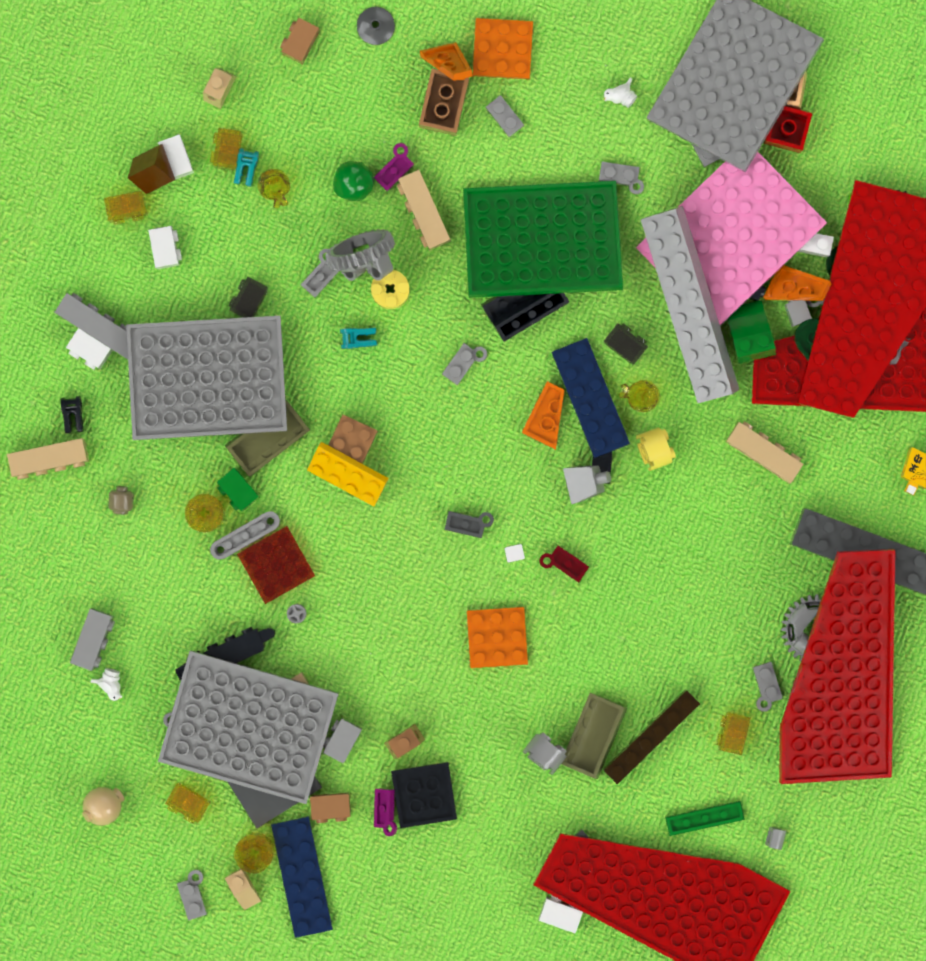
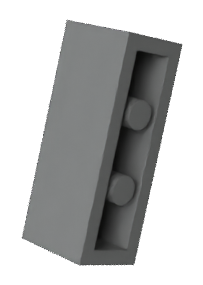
M93 608L89 609L70 661L71 664L93 671L95 667H99L102 659L99 655L101 650H105L108 639H106L108 631L111 632L114 627V616Z

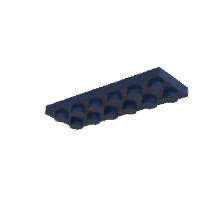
M585 338L552 351L553 358L594 459L630 445L588 339Z
M309 816L271 824L295 938L333 930Z

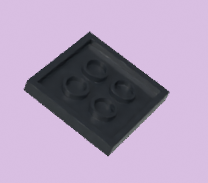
M448 762L391 771L400 828L457 819Z

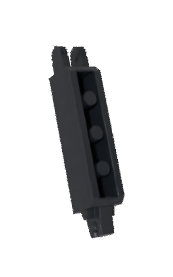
M250 627L243 630V635L237 638L235 635L225 638L224 644L218 646L217 643L208 646V651L203 654L238 663L264 651V642L275 636V630L267 628L259 631L258 628L253 630ZM186 663L175 669L179 680L182 679Z

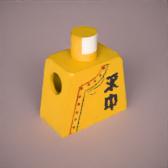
M913 447L908 450L901 478L908 481L904 491L914 496L918 487L926 489V453Z

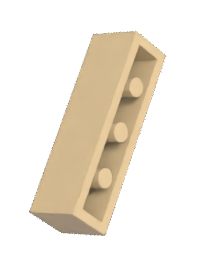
M420 170L399 178L400 184L397 185L400 195H405L407 199L404 203L408 212H413L415 219L412 221L416 230H421L423 236L420 239L424 248L428 247L430 251L451 242Z
M738 422L725 442L788 484H791L804 465L800 462L801 458L794 453L789 455L784 452L786 448L777 442L772 444L768 441V436L762 432L757 434L752 430L753 426L747 422Z
M83 438L7 454L11 476L17 477V480L29 478L28 474L36 473V476L48 474L47 470L55 469V472L66 470V466L73 465L74 468L85 466V462H89L86 443Z

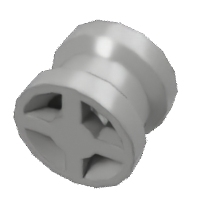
M294 604L287 610V618L292 623H301L306 618V609L300 604Z

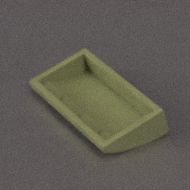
M287 400V431L239 434L225 445L249 477L310 431Z
M590 693L566 749L565 755L567 757L562 765L598 779L627 708Z

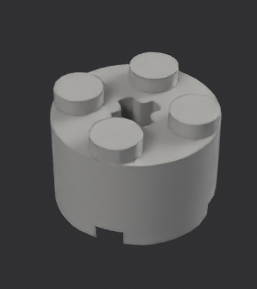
M542 732L540 735L536 733L522 752L524 754L528 752V758L543 770L550 769L549 774L553 775L566 759L565 753L567 751L560 745L554 746L550 743L552 739Z

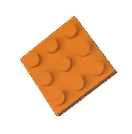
M476 18L473 76L530 79L533 21Z
M524 607L467 611L470 668L528 665Z

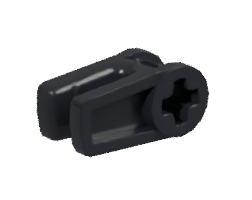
M76 396V398L72 399L61 398L65 434L72 432L71 413L75 415L77 432H84L81 396Z

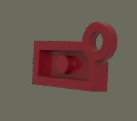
M558 545L552 554L545 553L539 559V563L543 568L555 566L578 583L589 568L585 563ZM545 557L550 558V564H544L543 560Z

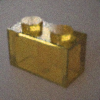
M218 128V133H214L213 144H216L215 151L211 152L210 163H213L214 168L236 171L243 135L241 131Z
M142 191L104 198L108 221L110 223L113 222L114 225L123 224L127 219H132V221L143 220V216L148 215Z
M726 712V716L722 715L720 726L723 729L716 739L718 750L742 755L751 718Z
M179 782L175 785L165 802L168 805V810L175 814L180 812L185 815L184 819L192 824L200 822L211 801Z

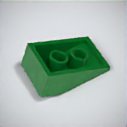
M762 300L741 305L727 319L738 364L776 355L775 344Z

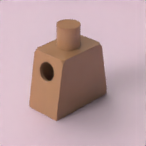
M413 724L386 741L385 745L393 758L398 759L420 745L425 738L416 724Z

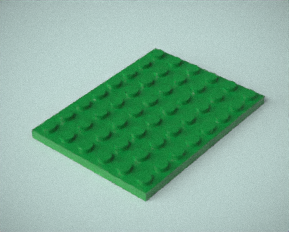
M616 181L463 188L469 298L623 290Z

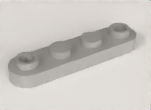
M266 512L215 541L210 549L212 556L219 560L225 559L272 532L280 524L279 516L274 512ZM270 517L274 519L272 525L267 523V519ZM219 546H222L224 548V552L222 554H219L217 552V548Z

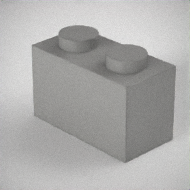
M342 718L340 721L336 720L331 730L334 733L331 738H326L323 748H325L323 753L344 764L362 728Z

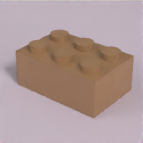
M432 69L419 121V128L457 136L469 78L453 81L441 71Z

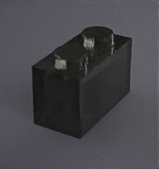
M247 277L246 280L242 279L238 286L240 292L237 297L233 296L229 303L230 311L242 318L254 317L269 290L267 286Z
M617 323L603 343L633 366L648 346L645 345L647 341L639 335L635 337L631 334V329L624 323L622 325Z

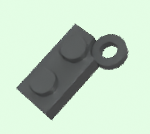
M449 511L444 530L482 538L484 527L491 526L494 518L489 512H484L477 518ZM484 516H488L490 518L489 523H484L482 521Z

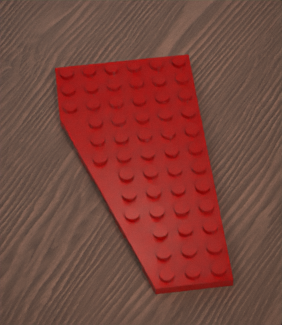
M894 549L837 551L780 723L779 783L781 784L892 777L895 608Z

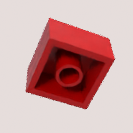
M785 106L763 144L801 153L804 148L812 113Z

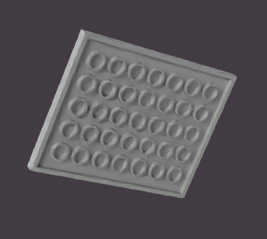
M716 0L649 112L647 120L746 172L824 39L751 0Z
M281 316L126 325L133 440L287 431Z
M190 650L158 762L307 804L339 693Z

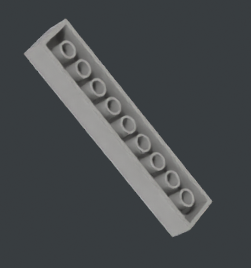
M683 206L641 219L697 403L734 394L740 389Z

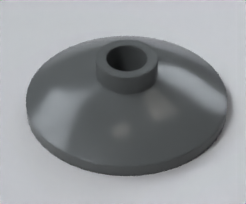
M371 7L364 10L357 20L359 36L363 41L371 45H380L387 42L395 30L392 15L381 7ZM375 21L379 23L377 28L372 27V23Z

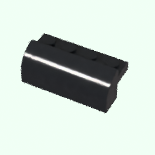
M565 293L496 296L482 303L481 306L503 342L568 304L569 300Z

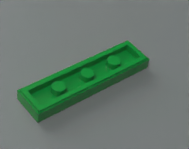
M741 801L665 817L669 836L745 820Z

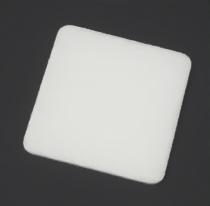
M521 544L505 548L507 562L525 558Z

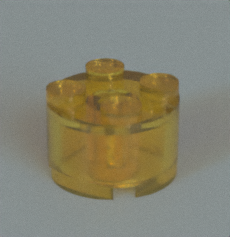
M200 494L189 500L185 508V518L192 529L204 533L213 532L223 523L225 508L222 502L215 496ZM204 508H206V511H210V515H207L206 519L200 515Z
M249 833L237 843L234 852L235 861L242 870L248 873H260L272 862L274 846L266 835ZM252 848L255 851H259L256 858L254 855H250Z

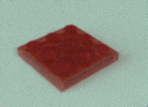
M288 526L237 554L265 604L316 576Z

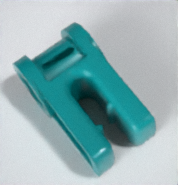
M240 148L234 184L241 183L243 169L245 166H248L245 184L247 187H252L259 159L258 151L253 153Z
M376 328L340 329L343 340L341 349L377 346V340H357V336L376 334Z

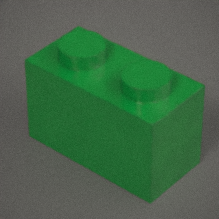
M235 467L217 481L219 485L217 489L223 496L228 495L231 499L229 503L236 511L240 510L243 512L260 498Z

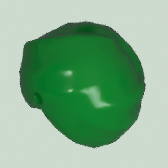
M348 161L341 164L337 168L333 179L334 192L337 196L348 201H361L371 193L374 186L372 171L363 162Z

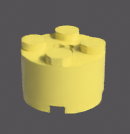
M393 270L379 281L373 279L371 293L374 301L380 307L396 309L403 306L408 300L410 287L406 277L401 272ZM392 285L395 286V287H394V291H395L394 293H391V292H389L388 294L386 293V292H387V288H386L387 286H389V287H391Z
M657 427L636 435V440L640 438L641 442L637 444L644 464L649 463L650 467L647 468L649 471L671 464L672 459L676 458L673 448L668 445L667 440H669V436L665 429L661 430Z

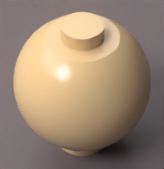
M98 787L91 790L83 801V817L87 822L95 825L105 826L111 824L120 815L121 802L124 801L123 794L117 788L111 790L107 787Z

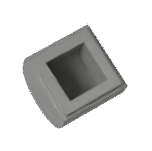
M770 826L765 843L766 846L782 850L786 831Z

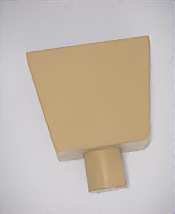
M215 68L203 91V101L221 109L237 76L220 68Z

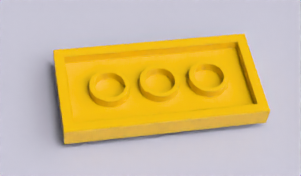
M320 442L307 471L373 507L376 505L389 479L323 442Z

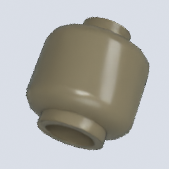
M116 486V490L109 492L108 508L113 510L114 514L126 515L128 511L133 509L134 493L129 491L128 487Z

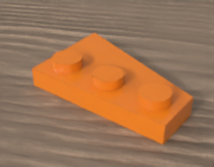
M456 42L420 50V57L453 81L473 77L472 69Z
M783 265L775 273L763 297L765 300L823 301L832 284L829 280Z
M547 381L522 431L523 434L555 450L564 389Z

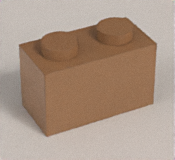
M298 18L297 21L292 22L289 28L291 33L288 39L284 38L280 48L282 49V55L303 65L320 29Z
M349 793L310 796L312 820H316V823H326L328 819L335 818L336 822L347 821V817H351Z

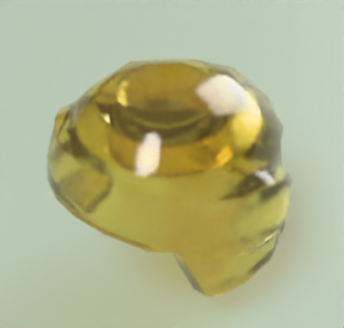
M269 169L263 172L258 179L257 185L261 196L274 200V208H279L280 205L287 206L288 202L284 196L291 188L289 177L284 171L279 169Z
M640 380L631 386L627 384L621 385L623 391L619 393V397L628 398V403L634 410L649 412L658 405L660 391L652 381Z

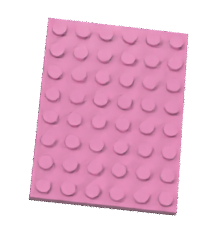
M757 152L746 172L724 162L678 206H683L720 325L827 224L759 152ZM645 238L636 249L655 267L647 239Z

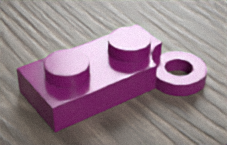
M398 143L394 146L393 153L395 157L374 176V179L387 192L398 182L399 178L403 177L414 166V163L407 157L408 147L404 143ZM399 147L404 148L403 154L397 153Z
M378 788L375 789L374 827L383 828L386 836H394L397 832V825L394 822L395 790ZM389 825L392 827L391 832L388 830Z

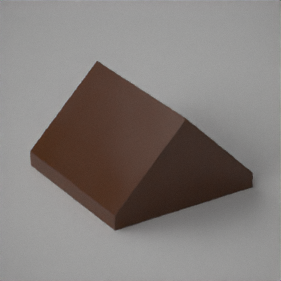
M163 144L142 153L132 160L128 179L146 194L175 181Z

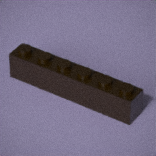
M685 689L603 768L604 772L616 784L620 783L700 703Z

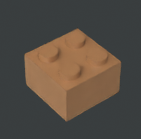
M342 414L328 445L363 464L378 431Z

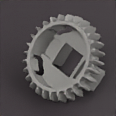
M384 229L353 235L335 244L334 247H330V250L325 255L328 268L334 271H341L346 279L350 281L361 276L367 269L368 274L370 273L375 280L379 281L393 271V265L388 253L391 251V248H394L395 241L391 233ZM365 244L369 245V247L364 250L355 253L353 252L354 248H357Z
M810 595L807 596L808 601L800 598L801 604L795 601L794 605L796 608L788 607L791 613H784L788 620L781 621L783 624H786V627L781 628L782 631L786 632L781 638H787L788 640L784 643V646L790 645L791 647L788 649V652L794 650L793 657L795 658L800 655V662L809 636L803 630L816 616L819 608H808L807 605H819L821 600H819L818 595H815L814 600H812ZM790 624H792L794 627L795 639L793 641L791 639V637L793 636L792 627H790Z

